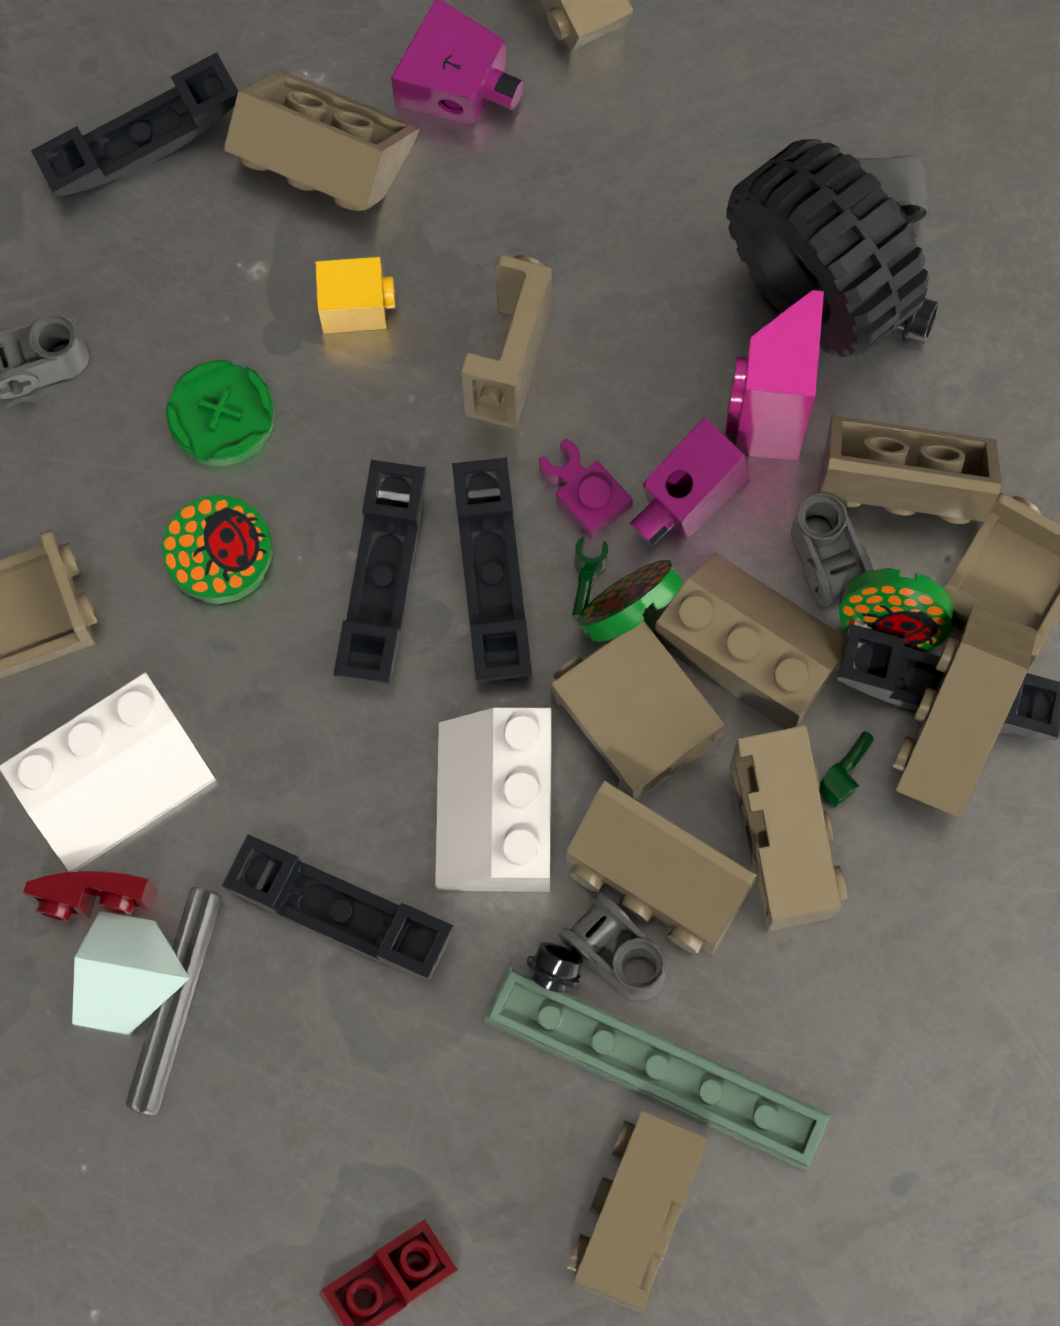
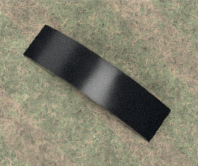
M216 52L172 75L171 79L175 85L174 88L91 132L82 135L78 126L31 150L55 197L89 190L136 172L178 150L220 120L235 106L238 89L218 53Z
M507 457L452 463L476 682L532 676Z
M371 460L362 509L364 517L347 617L346 621L343 620L334 677L390 685L404 625L416 556L426 467Z
M851 624L837 680L863 693L916 712L926 688L929 687L937 690L944 672L936 670L940 656L905 647L906 639ZM1027 673L1000 733L1057 740L1060 734V682Z
M249 834L222 884V887L299 927L368 958L429 981L455 930L452 924L402 902L400 905L303 863L298 856Z

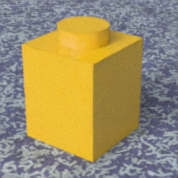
M380 257L315 261L318 313L323 334L387 329L386 309H396L393 276L383 277Z

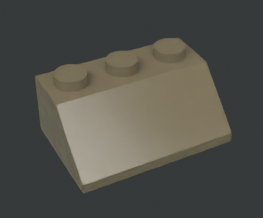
M279 70L238 91L224 151L240 157V162L249 168L260 171H274L287 177V182L296 188L307 191L319 190L333 196L334 202L339 206L349 210L360 211L367 210L385 198L417 139L420 128L283 70Z
M831 415L820 474V492L833 494L842 501L845 507H857L861 504L881 506L888 512L903 516L913 515L916 512L939 515L941 519L955 524H966L971 520L986 522L1000 494L1002 485L997 442L995 439Z
M717 553L711 556L687 578L678 594L672 599L657 620L654 634L671 655L784 729L798 727L840 667L847 638Z
M606 781L602 783L566 850V865L572 868L569 875L575 881L596 893L600 891L601 887L621 899L618 906L624 912L645 924L651 918L671 930L667 936L673 943L694 955H697L701 949L712 956L747 900L757 876Z

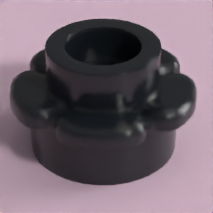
M925 298L922 307L895 328L904 331V343L908 344L910 339L926 343L936 318L939 302Z
M542 942L535 956H528L527 965L534 969L532 980L539 986L557 993L564 992L566 986H578L581 979L578 973L583 960L573 951L554 943Z

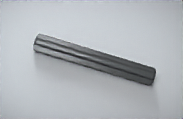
M192 887L189 890L172 949L190 979L152 1013L126 1100L127 1107L134 1112L145 1115H156L159 1112L221 902L220 896L213 890L202 887Z

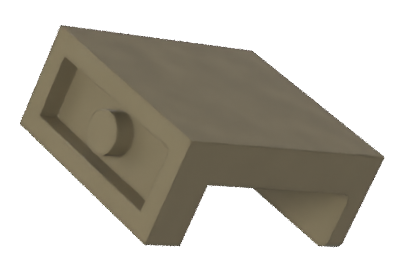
M499 255L495 265L497 309L502 313L514 316L500 361L467 352L461 370L464 412L467 417L517 429L552 316V268L543 266L537 259L525 255H517L513 258Z
M1000 493L986 522L982 524L950 580L944 586V589L954 603L951 631L960 636L973 604L1037 630L1030 667L1060 615V524L1042 515L1040 509L1031 501L1023 497H1010Z
M51 530L40 533L43 541L42 545L0 560V679L95 644L89 626L98 623L96 613L87 592L77 594L72 579L73 576L81 574L76 557L69 542L60 545Z
M641 621V624L616 638L599 642L601 649L584 661L580 656L572 658L555 672L553 676L555 681L551 683L552 700L558 707L564 706L617 775L620 790L636 801L722 739L725 723L644 621Z

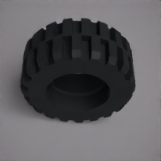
M801 139L789 144L733 188L726 209V218L730 221L728 229L731 238L736 241L738 246L736 251L741 261L745 262L750 270V277L756 286L761 287L767 296V301L774 309H778L783 313L812 290L824 291L820 346L822 350L831 355L838 354L839 357L858 356L859 354H864L922 307L929 282L928 271L923 268L926 259L922 248L918 247L915 242L916 234L910 223L905 222L899 212L901 208L893 197L889 198L880 187V181L872 173L868 174L860 167V162L850 154H842L840 148L830 142L822 143L820 139Z

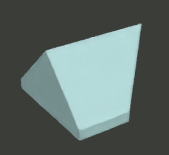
M104 911L98 912L75 956L72 1024L74 1026L131 1036L135 1028L190 979L156 921Z

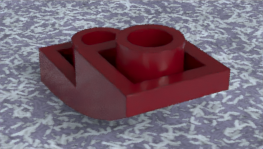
M78 871L48 875L27 881L23 891L29 899L38 904L36 910L38 914L62 922H70L72 914L90 918L96 897L100 898L98 904L100 907L119 914L132 915L134 907L151 912L158 892L156 887L147 878L105 871Z
M424 1219L377 1250L372 1257L323 1288L319 1295L339 1326H381L455 1274L458 1269Z

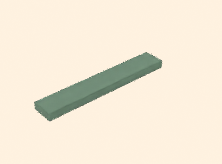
M510 967L485 1018V1023L806 1172L812 1164L832 1116L565 992L557 993L547 990L536 984L532 977Z

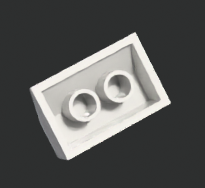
M146 672L0 765V771L26 812L69 872L78 871L216 781Z
M490 708L439 722L435 890L550 892L551 708Z

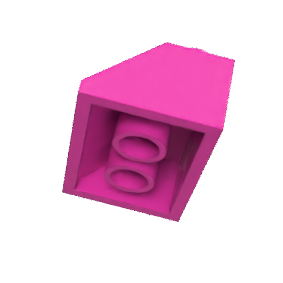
M812 290L750 337L747 358L736 357L734 380H732L730 402H728L725 434L735 435L734 445L745 456L799 460L816 394L824 291Z

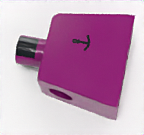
M434 0L391 76L395 105L465 124L477 122L488 100L513 110L521 98L525 82L504 72L506 67L505 42L501 37L442 0Z
M704 417L644 481L642 486L649 504L629 523L630 526L651 547L673 526L684 537L688 538L749 482L745 454ZM689 492L683 498H675L678 493Z

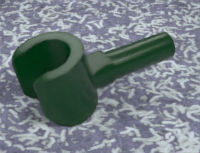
M581 537L575 545L574 566L579 573V583L572 616L575 618L580 616L582 610L589 603L595 577L605 571L608 557L606 541H603L601 555L596 558H588L583 555L585 537Z
M863 731L847 755L839 763L829 768L825 777L820 781V792L834 807H838L846 801L860 786L849 773L856 767L874 741L873 735L869 732Z

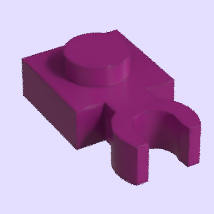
M564 439L560 442V451L568 458L569 462L562 467H556L543 455L539 458V470L548 482L564 486L556 492V502L591 540L632 508L633 499L598 460L585 469L580 464V452L577 446L572 441Z

